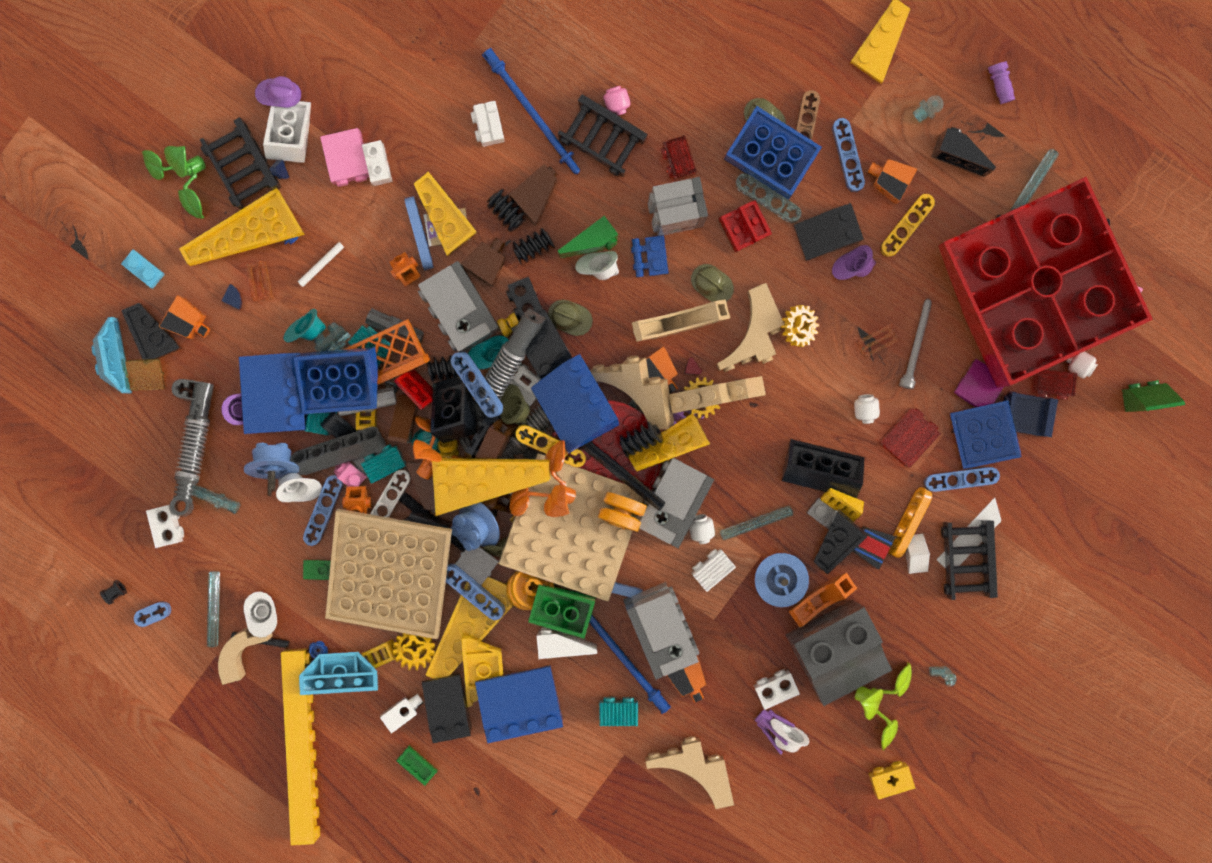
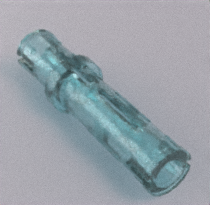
M198 485L193 487L195 491H192L195 497L215 505L218 509L223 508L233 514L238 512L240 502L231 500L222 493L217 494Z

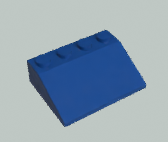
M756 106L725 155L724 160L789 200L822 147Z
M375 347L310 352L293 357L302 414L377 408L378 363Z
M300 353L239 357L244 434L305 430L304 414H302L293 358Z
M580 354L562 363L531 387L559 439L565 441L567 453L619 426L616 414Z
M551 665L475 681L487 744L563 727V717Z

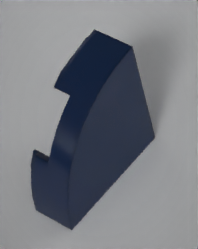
M283 159L277 160L269 168L272 175L277 176L278 179L289 178Z
M229 284L222 301L240 310L242 306L241 295L235 286Z

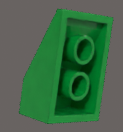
M603 216L560 248L558 255L560 258L599 252L606 248L610 250L617 244L618 233L607 218Z
M1159 380L1149 381L1147 386H1140V383L1128 385V389H1122L1125 412L1150 411L1185 405V401L1167 383L1159 384Z
M539 584L528 622L585 639L596 597Z

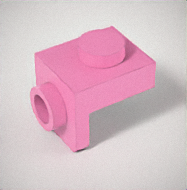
M350 461L336 465L334 470L336 477L347 486H360L367 478V475Z

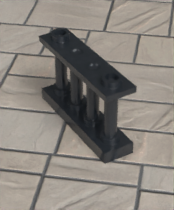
M581 94L578 99V105L581 110L566 134L559 130V141L568 147L572 145L605 165L613 175L624 177L626 170L621 167L635 144L639 142L644 144L648 134ZM591 112L596 115L597 120L583 143H580L572 137L586 114ZM607 122L613 126V131L598 154L590 149L589 146L602 125ZM625 133L629 136L630 140L617 161L613 163L605 157L619 134Z
M239 117L234 120L236 127L232 132L210 144L202 138L200 139L202 143L200 148L206 157H210L231 195L228 198L232 205L242 210L245 208L242 200L266 187H271L273 190L282 187L276 176L272 175L269 169L270 166L245 121ZM237 137H243L245 141L244 147L221 160L217 159L214 150ZM246 154L253 155L255 159L253 164L230 177L226 175L223 167ZM257 170L258 172L262 171L264 175L262 181L237 194L232 185L233 183Z
M981 520L979 527L952 528V523L943 522L941 536L944 538L946 567L944 594L950 600H956L955 593L983 592L986 597L998 598L994 521ZM980 534L982 536V544L980 546L953 547V535ZM977 553L983 555V563L981 565L954 566L953 555ZM982 573L984 574V582L982 584L955 585L954 574Z

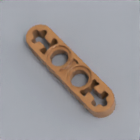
M809 90L803 95L796 131L807 133L810 140L813 138L820 96L814 90ZM810 95L816 100L811 105V109H814V111L807 109L809 101L806 98H809ZM810 114L812 122L809 124L804 123L802 115Z

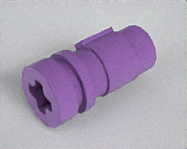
M1007 61L988 67L989 73L992 74L991 80H994V87L1000 104L1015 100L1013 86L1009 78L1010 71H1007L1009 68Z

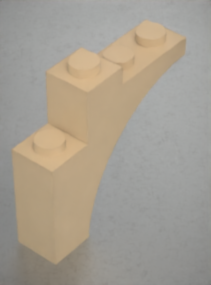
M766 283L747 291L750 302V320L747 332L736 350L716 364L719 371L722 369L724 372L735 368L734 364L741 362L742 365L752 361V356H754L756 362L762 361V364L773 360L772 356L776 352L767 333L770 332L773 335L780 332V327L784 325V322Z
M719 300L683 311L632 322L633 333L637 342L658 339L730 319L726 300Z
M629 356L622 364H613L610 367H604L602 364L595 365L590 370L596 381L613 385L628 394L641 408L647 422L649 421L652 425L656 424L659 429H668L674 423L669 400L668 380L660 379V377L649 378L646 357Z
M760 376L669 394V400L673 414L763 396L766 393L763 378Z
M695 736L686 737L684 741H681L682 749L680 750L678 748H671L667 750V753L653 752L648 754V757H645L647 769L670 768L694 778L708 792L715 809L734 805L723 756L715 754L708 756V759L704 760L700 738H695Z

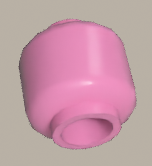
M621 86L607 89L606 94L603 96L606 109L617 116L626 113V108L631 105L627 90L621 88Z

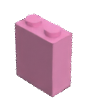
M358 128L320 137L330 180L334 185L341 187L348 185L350 181L363 182L367 180L369 173L362 148L364 143L361 131Z

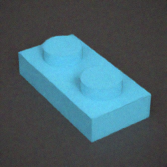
M134 249L121 263V265L152 289L165 275V273Z

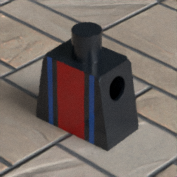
M863 526L861 529L868 534L867 538L853 552L871 566L880 569L895 536Z

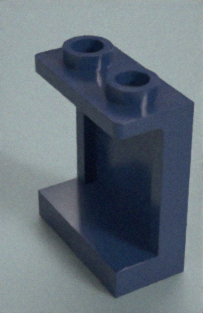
M1007 392L1003 401H1009L1016 432L1041 437H1052L1058 399Z

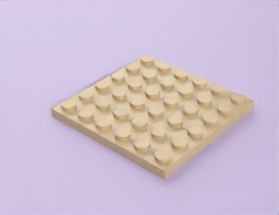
M537 453L535 459L544 460L545 456ZM563 463L561 470L556 472V475L566 482L567 487L576 490L575 500L571 504L567 503L569 514L561 517H549L544 512V504L548 497L529 496L527 510L522 515L514 517L498 564L609 601L632 531L615 527L597 517L601 508L614 509V507L604 503L606 492L615 493L640 503L643 502V498L626 484ZM550 472L549 481L528 487V492L550 494L556 485H560V483Z
M337 509L335 513L325 619L438 639L452 529Z

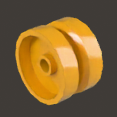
M606 492L604 503L614 507V509L601 508L597 518L609 522L608 524L615 527L638 532L641 522L631 517V514L643 516L647 506L627 497Z
M516 571L508 579L506 595L510 603L516 608L523 611L532 610L539 584L554 587V584Z

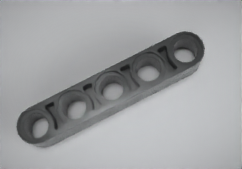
M369 427L298 450L292 454L290 461L299 466L298 473L304 476L379 452L385 447L386 442L378 428Z

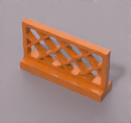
M409 319L345 348L357 349L361 345V348H365L366 343L371 342L376 344V356L379 346L389 350L386 359L377 356L378 360L385 362L383 370H378L377 385L430 361L428 353L425 354ZM405 325L409 332L407 339L397 335L401 326ZM384 334L393 337L390 346L381 343ZM396 338L405 341L403 351L393 348ZM409 343L415 345L418 354L411 355L406 353ZM392 351L401 354L398 363L389 360Z

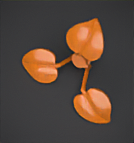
M420 416L414 418L420 428L431 432V419ZM433 435L429 445L420 440H415L413 443L414 458L423 459L416 472L426 480H429L433 475L432 461L441 462L442 460L441 455L432 449L436 439ZM452 455V457H451V458H461V459H463V457L458 456V455Z
M564 440L553 445L544 459L550 460L551 475L560 485H556L550 494L528 492V488L513 492L510 498V513L512 515L520 516L527 510L529 496L548 497L544 504V512L549 517H561L569 514L567 503L571 504L575 500L576 490L567 487L566 482L556 475V472L561 470L564 463Z

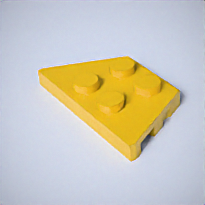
M462 635L467 707H471L478 700L475 681L503 676L502 652L498 647Z

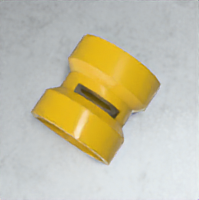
M515 313L510 314L506 319L501 318L497 320L504 337L510 336L513 332L511 328L519 323Z
M457 440L447 443L438 442L442 458H451L452 455L459 456V452L456 450L458 447Z

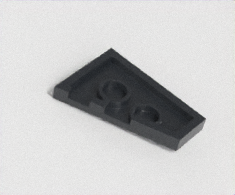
M141 303L121 310L144 363H150L181 349L168 332L159 327L158 321Z
M499 416L485 417L479 432L474 435L470 447L466 448L463 459H475L479 446L483 442L489 427L500 418Z
M838 509L814 559V563L825 573L829 574L867 538L868 534Z

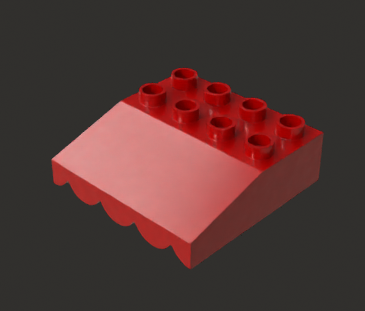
M1087 176L938 245L964 318L997 388L1011 386L1153 320Z

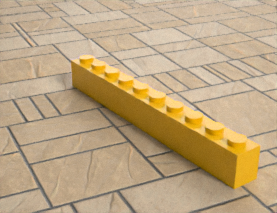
M308 648L285 649L281 652L291 845L314 844L320 837V826H317L319 807H316L318 788L315 787L317 768H314L316 749H313L315 730H312L314 711H311L313 694L300 695L299 675L311 663V655L308 653Z

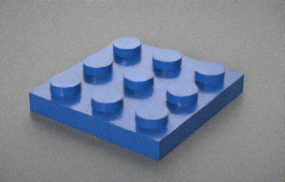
M1008 400L950 413L963 469L1022 457Z

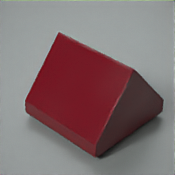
M693 357L689 358L684 374L700 375L702 370Z

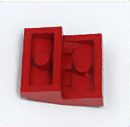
M756 200L718 218L735 253L772 234Z
M415 369L405 372L395 379L394 382L420 410L432 404L433 388Z

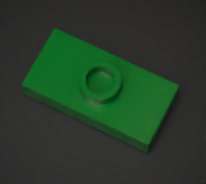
M303 560V579L329 580L331 560Z
M410 745L396 760L424 786L438 771Z

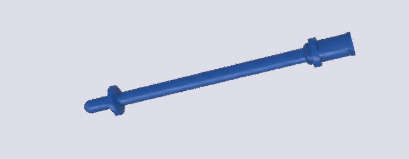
M492 48L487 49L482 54V57L491 66V71L501 76L562 157L559 161L560 164L565 162L574 174H579L580 169L571 158L574 153L572 151L567 153L506 72L504 61H500Z
M591 615L589 623L648 693L647 699L649 702L652 701L661 714L667 712L671 705L663 698L661 691L654 689L595 617Z

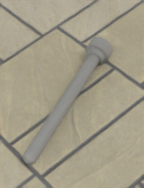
M930 299L924 301L906 375H903L899 382V386L903 388L914 389L916 381H914L915 377L913 375L932 305Z

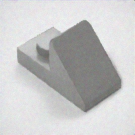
M817 498L806 513L829 530L838 511L821 501L820 498Z

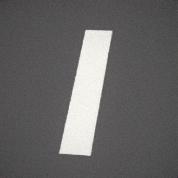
M994 498L967 527H979L981 520H993L995 528L1002 521L996 499ZM980 534L959 535L953 541V547L978 546L982 542V536ZM945 551L937 559L943 567H945ZM970 554L953 555L954 566H960Z

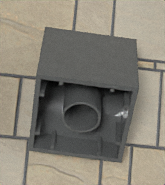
M853 599L808 622L804 626L785 634L823 706L892 671L881 643L883 641L864 606Z

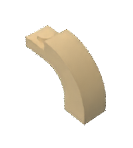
M247 627L236 633L224 645L218 661V671L222 685L241 680L246 675L242 663L244 648L268 641L273 636L272 633L266 637L259 638L253 636Z

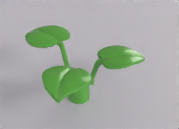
M167 146L164 149V154L170 166L163 167L161 159L157 154L150 150L142 151L145 166L153 178L157 180L163 179V171L171 169L181 178L191 176L184 184L183 190L178 191L179 199L189 214L196 218H205L202 214V206L197 194L193 190L188 189L189 184L197 178V173L206 168L203 159L197 155L186 161L185 146Z

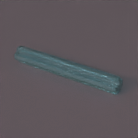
M1050 149L1010 211L1028 204L1059 156L1057 151Z
M786 506L721 530L720 535L723 540H727L793 515L791 506Z
M210 571L208 573L207 647L218 646L220 572Z

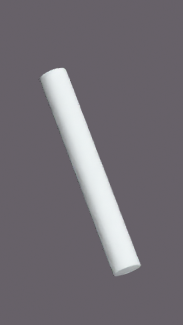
M338 242L298 283L304 287L344 246Z

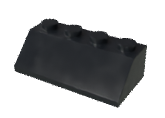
M790 439L783 466L782 481L824 492L832 488L857 499L863 485L865 457Z

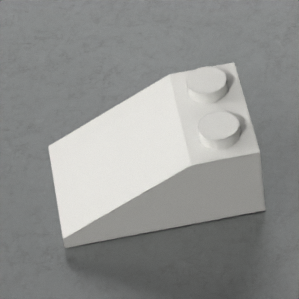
M299 101V103L290 108L271 106L263 143L266 159L305 162L311 102Z
M542 627V630H539L537 633L539 659L597 654V644L577 636Z

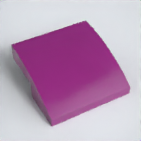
M975 359L965 376L961 378L954 394L972 406L979 407L993 404L1004 387L997 388L988 367Z

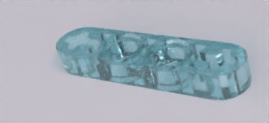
M747 173L737 177L735 185L740 192L756 200L757 203L789 223H795L800 219L801 209L797 205ZM740 179H748L747 183L750 186H752L753 183L756 184V186L752 189L751 193L748 192L750 190V187H748L747 185H745L744 187L740 186ZM758 188L764 189L766 192L765 197L758 198L755 195V190ZM774 198L779 199L782 203L778 209L773 208L771 205V201ZM785 204L789 205L786 208L787 210L792 211L794 209L796 211L795 215H797V218H789L787 211H784L783 214L780 212Z

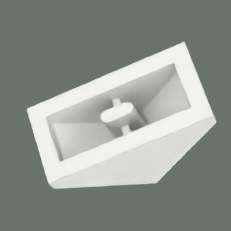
M915 534L905 551L908 574L928 572L930 553L924 534Z

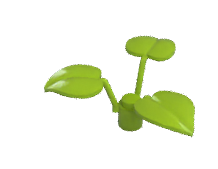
M908 662L907 666L898 675L894 690L875 688L871 690L862 686L857 689L855 694V700L860 701L866 719L871 720L877 713L887 723L881 739L882 750H885L893 741L898 730V722L895 719L891 722V720L878 710L879 704L883 698V693L897 694V696L901 697L906 692L912 676L911 665Z

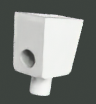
M418 694L409 700L404 697L380 714V718L388 730L393 733L417 715L415 709L424 702ZM403 707H407L409 710L405 714L400 712V709Z

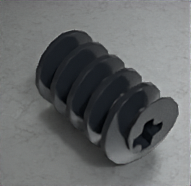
M501 189L489 198L487 207L489 209L494 208L492 213L494 215L499 214L497 219L499 221L504 220L503 226L509 225L507 230L513 232L527 218L522 219L524 212L518 214L519 206L513 208L514 200L507 202L509 195L502 196L504 189Z
M543 228L540 229V235L533 232V239L527 235V242L521 238L519 239L520 245L515 242L512 243L513 251L520 265H522L521 259L526 263L529 262V255L535 259V252L540 256L542 255V249L549 252V245L555 249L551 237Z
M449 355L448 361L441 356L440 362L437 361L436 357L433 358L432 363L430 361L427 362L431 381H435L436 376L440 381L443 380L444 375L447 379H450L452 374L454 377L459 376L451 364V355Z
M648 421V428L640 425V432L633 428V435L629 431L626 432L627 438L622 434L619 435L620 445L626 457H629V454L635 455L636 451L642 452L643 447L649 449L650 444L655 446L657 441L659 443L663 442L661 431L656 424L652 425Z

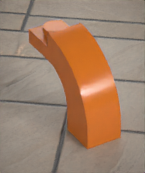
M846 572L830 579L808 593L797 602L798 604L789 613L798 626L802 627L828 606L846 599L857 587Z

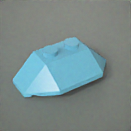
M108 317L93 339L92 353L96 356L97 361L95 370L100 379L119 392L131 394L132 390L119 320L115 317Z
M359 652L319 654L299 675L300 695L378 690L377 670Z

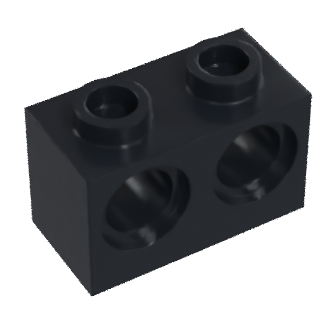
M529 276L507 285L509 288L506 291L510 302H515L517 307L513 309L517 319L522 318L524 314L523 307L526 304L532 305L533 310L537 313L543 310ZM518 287L526 289V293L523 296L515 294V290Z

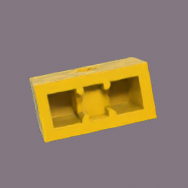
M893 762L890 767H877L872 770L873 772L868 773L874 794L878 800L915 789L909 766L905 762ZM892 775V782H889L888 780H890V776Z

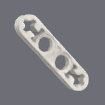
M398 470L394 473L370 513L371 515L380 516L377 513V509L379 506H385L388 513L384 517H390L411 481V476L407 470ZM404 473L406 474L405 478L407 479V481H403L399 485V487H402V490H400L396 486H392L393 482L394 484L398 483V474L402 475ZM390 489L397 491L398 496L395 500H390L387 497V492Z

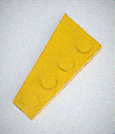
M893 0L850 62L880 84L883 83L910 8L899 0Z
M429 172L414 183L444 251L449 256L475 235L477 231Z
M692 413L662 432V443L657 441L655 446L650 444L649 449L643 447L642 452L636 451L635 455L629 454V459L635 470L640 471L710 443L698 420Z

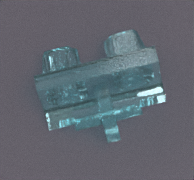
M931 96L927 102L922 100L919 103L921 107L914 111L913 114L920 123L928 117L933 119L936 117L935 113L943 108L944 102L940 96Z
M333 322L327 328L331 333L325 338L324 335L318 334L313 339L316 345L314 348L317 352L342 350L341 348L346 345L345 340L351 335L342 326Z

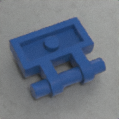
M664 235L645 238L644 246H640L639 238L632 239L631 253L634 255L635 264H633V270L636 271V278L644 277V269L649 270V276L669 274ZM642 252L647 253V263H642Z

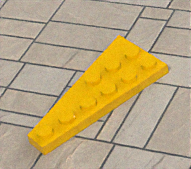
M275 188L182 246L179 250L187 264L193 266L305 234L282 194Z
M442 458L441 462L432 461L436 516L550 480V460Z
M488 576L481 586L505 606L504 616L513 607L506 595L507 584ZM466 582L464 590H470L471 585L469 582ZM479 593L476 595L478 602L483 603L486 601L483 594ZM461 595L426 676L433 679L450 676L463 661L461 636L465 635L482 641L502 617L499 620L490 619ZM491 601L485 606L486 608L491 604ZM493 608L492 612L494 614L497 613L499 608Z

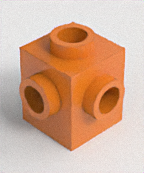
M406 252L396 256L389 262L393 268L390 271L396 281L400 279L405 287L421 277L416 268L419 266L413 256L409 258Z
M347 486L346 494L342 501L343 509L367 514L368 508H371V497L367 495L366 486Z

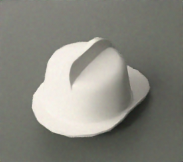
M614 251L589 253L577 261L575 269L580 274H592L599 280H606L619 273L616 263L618 255Z
M289 473L278 479L279 487L276 491V497L282 502L311 501L320 495L322 485L315 479L303 478L297 473Z
M255 592L249 595L244 603V614L248 630L253 636L259 638L266 637L277 626L274 602L267 593Z
M777 719L770 721L773 729L788 743V745H784L775 737V743L778 748L794 753L802 746H807L810 743L808 736L800 729L792 728Z

